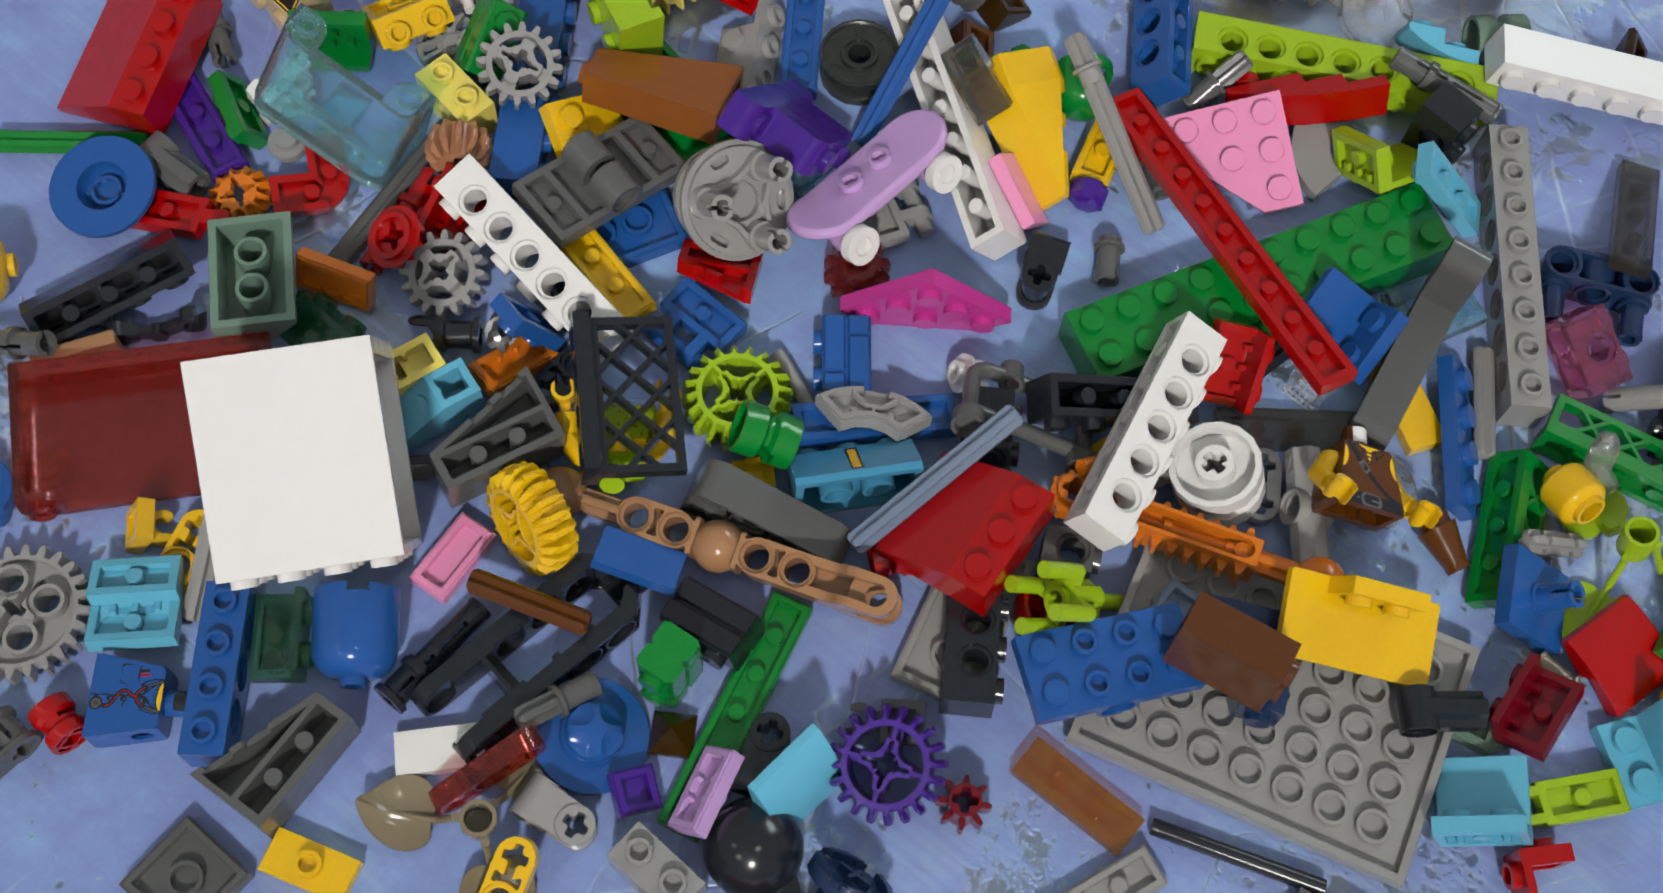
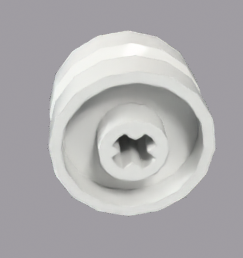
M1223 421L1206 422L1189 429L1183 438L1176 442L1171 452L1173 461L1168 469L1174 497L1180 509L1185 507L1188 514L1194 516L1203 513L1204 519L1211 522L1216 518L1220 519L1221 525L1229 528L1232 524L1237 525L1248 520L1260 508L1266 492L1262 454L1254 438L1240 426Z

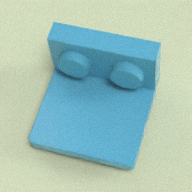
M1662 698L1636 716L1597 725L1589 730L1605 769L1617 768L1631 811L1663 803Z
M1526 756L1445 758L1436 784L1437 816H1431L1432 835L1440 847L1534 845L1529 770Z

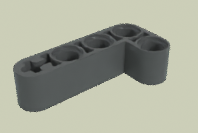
M718 459L708 460L697 471L680 507V510L689 514L694 521L697 516L703 518L706 522L714 519L729 520L736 524L740 530L753 537L764 538L840 564L843 563L850 547L847 534L852 530L848 526L745 471Z

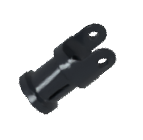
M414 315L408 318L410 325L427 326L432 331L434 339L431 341L438 352H446L448 348L472 349L475 354L482 352L484 326L481 317H475L473 321L449 320L448 316Z

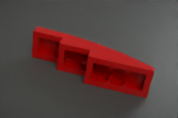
M1298 72L1226 88L1225 103L1280 90L1287 125H1311L1350 121L1386 114L1390 82L1385 75L1347 83L1342 73L1304 81Z

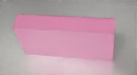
M999 153L990 158L988 163L1021 228L1024 230L1038 229L1047 224L1048 220L1014 153Z
M462 511L409 576L410 581L446 605L498 540L497 535Z

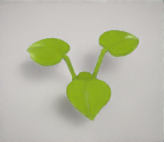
M1600 479L1598 480L1606 489L1605 507L1601 514L1593 521L1584 525L1578 523L1564 524L1560 520L1559 522L1567 532L1579 534L1582 540H1590L1600 532L1608 538L1619 535L1616 540V550L1621 559L1601 591L1591 583L1579 581L1585 589V597L1575 599L1584 600V606L1578 609H1565L1562 639L1616 600V598L1610 597L1608 594L1628 562L1644 561L1652 552L1656 572L1663 576V556L1660 551L1663 543L1659 541L1661 536L1659 526L1652 519L1644 516H1636L1625 522L1629 508L1627 500L1614 486Z

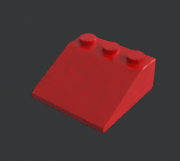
M944 451V452L941 454V456L938 458V460H939L941 457H943L947 452ZM977 461L880 540L875 546L874 552L985 617L1004 589L1006 577L1014 574L1052 518L1055 494L1018 473Z

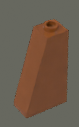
M598 48L589 62L585 61L582 64L578 82L582 84V102L713 145L722 131V128L716 122L735 91L742 89L744 67L734 64Z

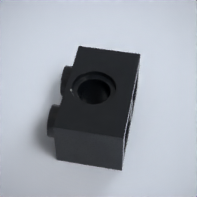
M1446 81L1422 103L1400 143L1418 150V144L1434 141L1453 165L1465 152L1466 148L1464 145L1478 131L1479 127L1475 123L1484 109Z

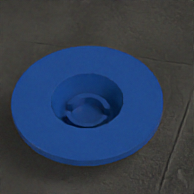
M99 136L85 140L69 150L55 167L49 185L51 208L57 219L66 228L78 235L89 238H106L120 234L134 226L151 206L157 184L155 168L146 152L128 139L118 136Z
M597 677L602 689L601 696L594 697L569 710V715L565 718L557 716L531 729L533 753L542 771L561 788L580 795L594 796L610 793L606 776L612 772L642 766L648 754L650 729L648 719L641 704L626 688L612 680Z

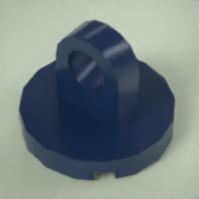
M833 847L822 848L821 851L817 850L807 864L808 874L818 886L815 893H893L892 887L881 874L876 873L874 878L865 872L867 865L864 861L846 851Z

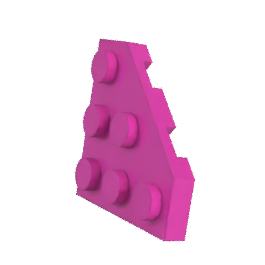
M934 268L840 296L839 311L847 315H868L871 317V325H897L921 329L940 328L988 333L993 331L994 327L1011 323V307Z

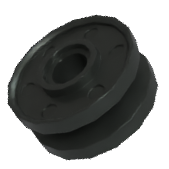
M862 19L845 21L830 29L822 40L819 52V73L823 87L832 97L844 104L868 105L899 48L896 38L886 27L874 21Z

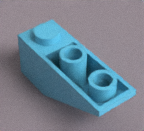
M461 357L422 377L400 396L408 452L461 425L468 418L472 419L486 407L481 389Z

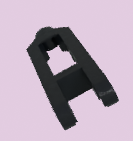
M580 553L535 590L574 604L591 589L604 590L619 606L596 626L592 623L586 634L562 654L559 651L552 656V662L527 683L524 680L519 683L501 662L549 623L510 609L424 678L413 690L411 700L428 717L443 710L486 674L495 682L505 695L481 714L483 719L470 728L457 744L455 742L452 743V748L468 765L473 764L479 759L477 755L485 749V755L489 754L519 729L513 716V709L516 706L547 692V687L551 684L558 686L565 681L583 675L584 672L594 667L635 633L640 626L641 595L649 588L591 568L590 565L594 554Z

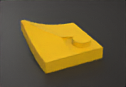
M582 95L547 103L538 109L557 158L561 156L562 150L568 141L578 133L591 130L598 136L624 121L618 113L582 102Z

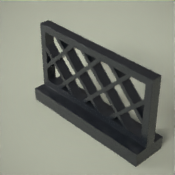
M572 311L569 325V341L581 485H597L599 480L604 478L686 475L688 469L672 316L590 318L589 311ZM663 329L664 342L655 351L637 338L644 330ZM614 330L625 340L611 352L598 341L597 331ZM630 344L647 357L636 370H633L618 357ZM664 351L666 360L660 356ZM600 355L605 358V360L601 364ZM652 363H655L667 373L668 380L659 389L641 376ZM610 364L614 365L628 377L616 391L601 378V373ZM634 382L651 395L640 409H637L621 396ZM668 389H669V398H668L666 395H664V393H665ZM603 393L609 397L605 402L603 401ZM656 401L671 412L672 418L663 428L645 415ZM614 402L632 416L620 429H617L605 419L604 412ZM637 421L655 434L643 449L625 435ZM672 427H673V437L668 434V432L671 430ZM606 431L613 436L608 442ZM662 440L675 451L676 463H659L648 453ZM618 441L636 455L628 465H609L608 451ZM642 460V461L645 462L646 464H638V463Z

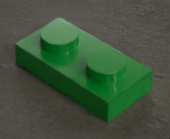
M218 69L207 79L214 94L213 100L220 109L226 123L225 129L227 134L238 144H245L261 150L267 145L269 136L256 106L247 98L246 88L248 86L246 81Z

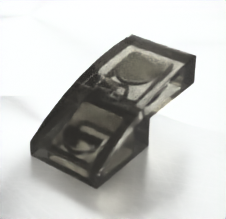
M974 33L940 55L952 83L978 126L1011 107L1013 101L992 71L995 65Z

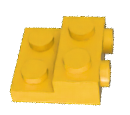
M378 0L359 8L361 12L367 13L377 43L383 50L390 48L392 52L409 47L413 43L411 39L426 34L427 37L438 35L448 29L447 24L456 21L447 0Z

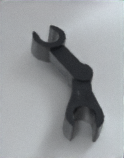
M194 305L184 306L179 309L178 317L145 326L110 320L102 323V332L110 329L113 330L124 346L140 342L143 339L161 342L168 340L169 336L182 331L194 333L205 330L207 327V312L195 315Z

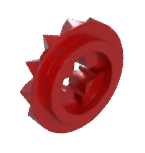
M394 205L386 208L376 217L368 235V250L371 258L377 265L389 270L391 268L404 269L406 261L416 260L414 251L417 247L424 246L419 238L426 230L419 223L421 215L406 206ZM398 231L404 233L403 237L398 239L397 246L392 244L393 240L398 238Z

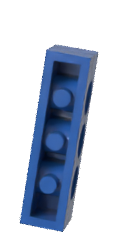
M1134 0L1129 86L1130 90L1139 87L1154 108L1190 94L1193 0Z
M206 581L177 754L191 767H207L230 752L229 748L241 741L263 599L254 587L231 591L230 582L216 584L215 581Z

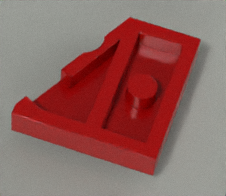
M685 238L678 256L677 272L743 303L751 304L762 266L763 254L743 261L723 260L703 251L692 239Z

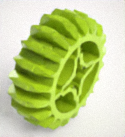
M734 343L730 347V354L724 355L723 351L717 347L714 351V360L702 355L700 364L703 368L691 367L689 371L691 380H685L683 392L686 395L682 397V407L687 410L685 412V420L688 424H694L693 433L696 437L706 434V444L709 447L718 440L721 441V450L726 453L728 451V434L732 424L730 421H733L739 406L744 401H738L739 398L744 397L756 402L760 398V392L764 389L768 391L771 397V402L768 405L771 415H775L778 411L790 414L792 405L789 402L793 400V390L788 387L790 378L787 373H780L781 364L779 361L768 364L769 355L766 351L755 357L754 349L751 345L747 347L745 353H738V348ZM715 385L718 388L719 397L715 399V405L708 409L704 399L709 389ZM730 397H736V400L733 401L730 399Z

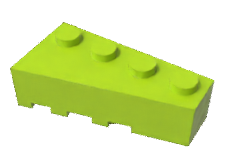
M588 0L589 2L586 3L588 15L593 25L599 24L604 35H601L604 49L663 55L665 15L660 6L653 8L651 0Z

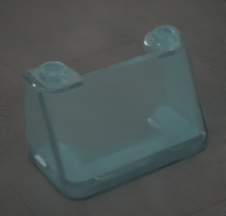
M300 3L285 21L256 86L254 96L255 107L262 116L363 186L372 189L383 188L426 136L437 97L413 82L397 83L385 96L318 50L326 38L327 26L325 21L316 12Z

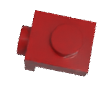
M1552 837L1533 839L1534 845L1519 848L1503 856L1504 863L1502 864L1501 872L1506 888L1511 890V893H1538L1533 871L1557 869L1576 861L1572 844H1554Z

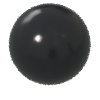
M751 797L734 800L721 808L707 838L703 839V859L706 869L713 881L726 893H778L798 874L804 857L803 835L796 819L789 814L770 816L753 802Z

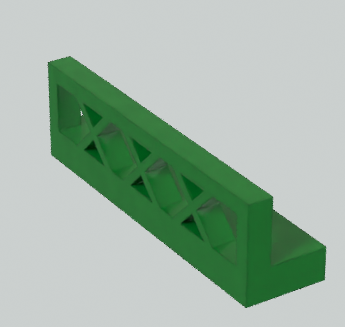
M1560 393L1555 399L1546 424L1534 437L1530 450L1561 465L1580 463L1596 478L1611 484L1622 494L1663 513V441ZM1565 410L1576 415L1583 427L1574 429L1559 422L1562 411ZM1607 430L1616 434L1621 446L1612 447L1604 443L1599 432ZM1645 448L1654 452L1660 464L1652 466L1644 462L1637 450Z
M1528 448L1496 452L1494 456L1488 459L1465 596V603L1473 609L1496 607L1504 545L1518 543V539L1522 538V532L1526 529L1543 530L1547 506L1540 499V488L1543 484V476L1549 468ZM1533 474L1535 475V482H1534V484H1533V480H1532Z

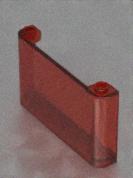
M269 331L7 364L14 504L19 512L29 516V519L32 521L45 522L55 519L57 515L129 506L134 503L137 497L151 498L157 502L200 496V483L180 362L273 349Z

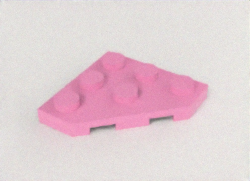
M1280 90L1164 117V121L1209 179L1231 194L1233 193L1264 214L1304 205Z

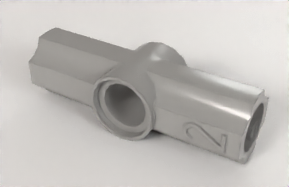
M1311 445L1291 447L1284 452L1287 491L1280 500L1279 517L1283 524L1289 526L1291 559L1298 563H1302L1304 560L1315 556L1330 558L1328 529L1334 522L1333 518L1312 512L1314 483L1309 480L1307 472L1320 453V448Z

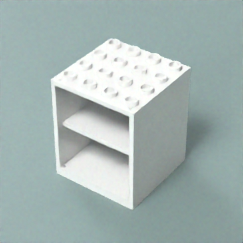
M363 335L180 362L216 584L230 582L231 591L257 587L262 583H267L268 580L276 579V577L278 583L306 579L307 576L314 575L313 573L321 572L320 570L323 569L325 576L352 572L353 569H357L367 562H370L371 568L397 565L399 562L404 561V559L409 558V556L414 555L413 549L423 544L391 342L372 335Z

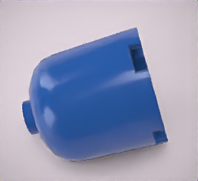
M347 580L327 582L315 587L312 599L311 654L313 664L322 675L329 679L340 681V688L359 690L367 688V681L380 679L392 670L396 664L399 649L402 612L400 588L390 584L368 581V590L348 589Z

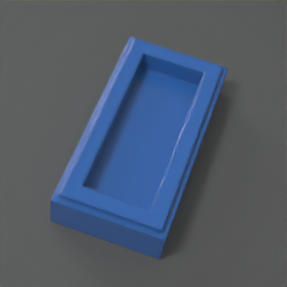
M606 525L590 567L672 597L688 554Z

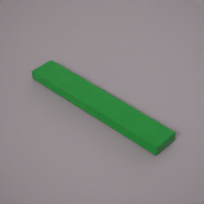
M774 590L760 618L764 625L765 633L754 650L750 651L749 657L740 670H733L656 821L658 825L698 843L700 838L677 833L667 826L706 745L732 749L738 753L742 752L751 724L756 717L763 713L813 613L812 607Z

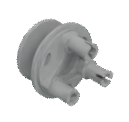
M728 139L696 152L682 166L674 184L673 204L680 224L699 248L723 260H748L766 251L775 255L783 254L782 249L787 251L792 245V238L786 230L787 224L785 221L787 211L794 204V191L791 181L793 166L791 162L784 160L785 158L774 156L764 148L763 144L752 140Z

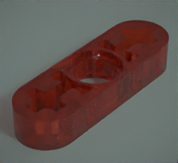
M528 726L512 733L434 786L428 792V796L437 814L446 815L462 808L467 802L474 800L543 753L547 746L537 727Z

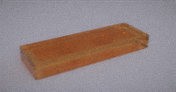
M1039 736L1010 772L1011 775L1116 858L1145 821V819Z

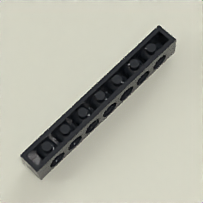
M980 386L978 404L996 411L1010 404L1022 416V406L1015 405L1016 389ZM1010 434L978 462L1010 471V467L1018 466L1020 443L1012 442V435ZM1002 592L985 617L969 609L951 596H947L938 713L991 719L994 705H1002L1004 678L997 677V662L1005 663L1007 637L999 636L1000 622L1008 621L1010 597L1002 596ZM970 621H979L986 626L987 630L979 633L973 632L966 624ZM975 661L981 664L985 671L979 674H972L964 669L963 664Z

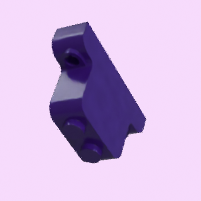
M795 80L737 89L716 122L718 126L739 140H752L763 144L767 151L774 156L785 158L784 160L791 162L795 172L806 177L820 173L825 174L832 170L833 167L837 169L851 154V150L847 146L852 140L853 135L845 127L812 103L814 99L813 94Z

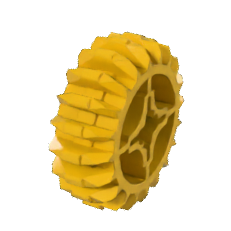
M522 461L503 468L489 478V485H487L486 491L488 494L487 504L491 508L489 516L494 520L496 526L494 530L498 531L501 536V543L506 545L509 555L516 558L520 567H525L526 571L531 575L536 574L542 577L559 571L575 558V554L578 553L577 542L579 541V535L574 528L576 521L571 516V507L567 506L564 494L559 492L556 487V481L550 480L544 469H539L533 462L527 463Z

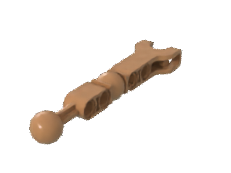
M554 466L546 470L548 478L556 481L557 489L560 493L564 494L567 506L571 507V516L582 512L617 524L625 532L688 554L689 558L696 560L700 567L709 572L722 573L732 570L735 574L740 575L743 571L754 581L792 593L878 626H890L902 614L903 603L895 584L887 577L859 567L827 560L764 538H751L748 533L742 532L736 524L729 520L714 519L706 522L703 518L697 516L694 521L689 514L682 510L644 497L633 496L623 500L587 488V485H581L580 472L569 466ZM641 509L648 510L649 517L646 524L640 528H632L630 524L632 515ZM678 523H687L689 528L687 536L682 541L671 542L669 535L672 527ZM757 550L768 551L769 561L766 566L758 570L749 568V557L753 552ZM799 563L808 565L810 573L807 580L799 584L789 581V571L794 565ZM877 594L887 596V600L882 605L877 607L870 606V600L873 596Z

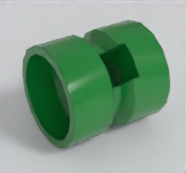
M745 399L739 406L728 434L727 450L748 458L759 454L762 463L785 470L792 463L799 448L804 427L803 419L782 411L771 415L770 407Z

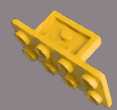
M1289 567L1277 631L1301 643L1295 659L1404 686L1414 684L1428 685L1440 605L1431 602L1432 595L1370 578L1358 575L1330 576L1300 567Z

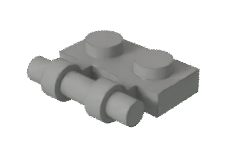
M916 179L894 197L904 199L907 209L900 211L893 198L873 216L868 217L862 222L878 232L880 239L878 251L909 242L910 232L907 228L909 226L916 227L921 238H927L935 232L931 223L932 214L928 205L922 203L918 195L919 185Z

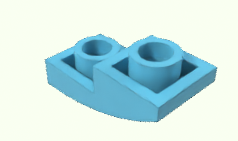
M1410 21L1395 33L1394 41L1400 47L1404 46L1411 52L1479 65L1480 51L1469 49L1460 42L1445 43L1446 29L1433 26L1430 21Z

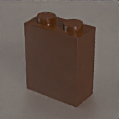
M1201 591L1180 623L1162 661L1259 712L1268 700L1276 703L1285 686L1289 687L1301 666L1300 662L1294 660L1301 647V643Z

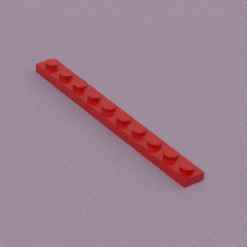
M1137 87L1112 97L1136 155L1317 395L1321 396L1355 381L1358 373L1356 367L1141 89Z

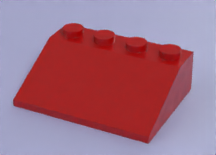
M108 0L57 108L61 112L135 131H146L151 135L156 130L165 134L224 4L221 0Z

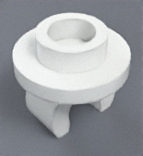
M966 353L958 355L950 363L947 370V380L951 390L954 393L962 394L964 376L967 369L975 363L985 361L975 360L972 355ZM981 381L980 386L989 387V382Z

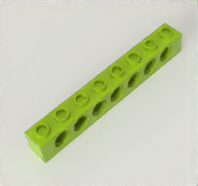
M1204 11L1198 12L1192 30L1191 71H1196L1203 75H1207V70L1212 72L1234 53L1242 50L1253 63L1252 69L1248 72L1257 74L1261 81L1298 72L1304 81L1342 73L1347 83L1385 75L1390 82L1387 110L1393 112L1402 111L1417 114L1422 103L1433 94L1427 89L1425 91L1417 88V83L1388 67L1399 49ZM1413 52L1430 63L1435 61L1441 64L1440 69L1497 101L1498 86L1485 83V66ZM1478 119L1475 123L1479 127H1484L1485 123Z

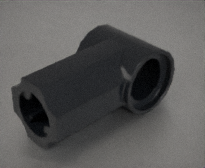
M1425 684L1407 685L1394 690L1399 735L1402 737L1422 738L1433 736L1440 732H1483L1488 728L1490 709L1488 699L1484 697L1482 691H1435L1433 686Z

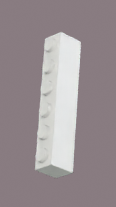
M1505 23L1484 44L1485 83L1501 86L1508 90L1534 94L1541 98L1571 103L1579 107L1584 106L1604 111L1612 115L1634 118L1645 123L1663 125V62Z

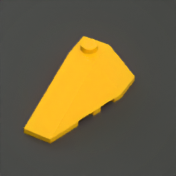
M1050 46L999 53L967 73L977 104L1002 153H1014L1043 212L1069 197L1068 154L1063 146V127H1066V114L1062 112L1061 93L1065 92V82L1053 49Z

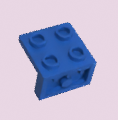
M1332 266L1327 268L1304 300L1358 370L1355 381L1352 382L1359 386L1363 385L1410 320L1401 311L1376 301L1337 268Z

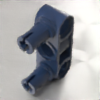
M1557 245L1547 251L1540 261L1545 327L1559 326L1563 321L1565 299L1572 300L1585 306L1600 307L1619 313L1616 342L1627 347L1638 346L1643 338L1644 316L1651 309L1653 295L1659 290L1661 285L1657 272L1644 264L1615 258L1606 253L1590 252L1566 245Z

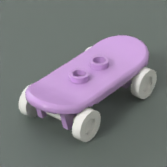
M924 109L910 111L891 121L874 138L790 207L785 218L788 229L796 236L805 239H828L841 252L846 261L856 266H863L869 263L878 251L880 239L878 232L874 228L862 223L864 220L878 212L918 176L926 182L930 189L941 194L951 192L958 185L962 176L963 166L957 156L948 152H942L948 139L947 126L943 118L934 111Z

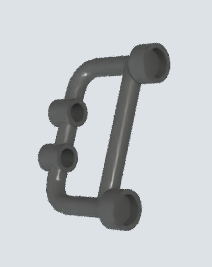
M1008 359L1002 362L1000 366L989 362H979L967 369L964 376L962 402L953 408L950 427L955 435L966 438L998 412L978 404L982 378L997 382L999 388L1016 389L1015 393L1022 392L1026 394V382L1033 379L1024 376V365L1020 361ZM1024 421L1011 434L1066 456L1065 473H1069V470H1074L1077 473L1075 463L1078 459L1097 455L1096 452L1091 450L1092 433H1082L1081 426H1075V442Z

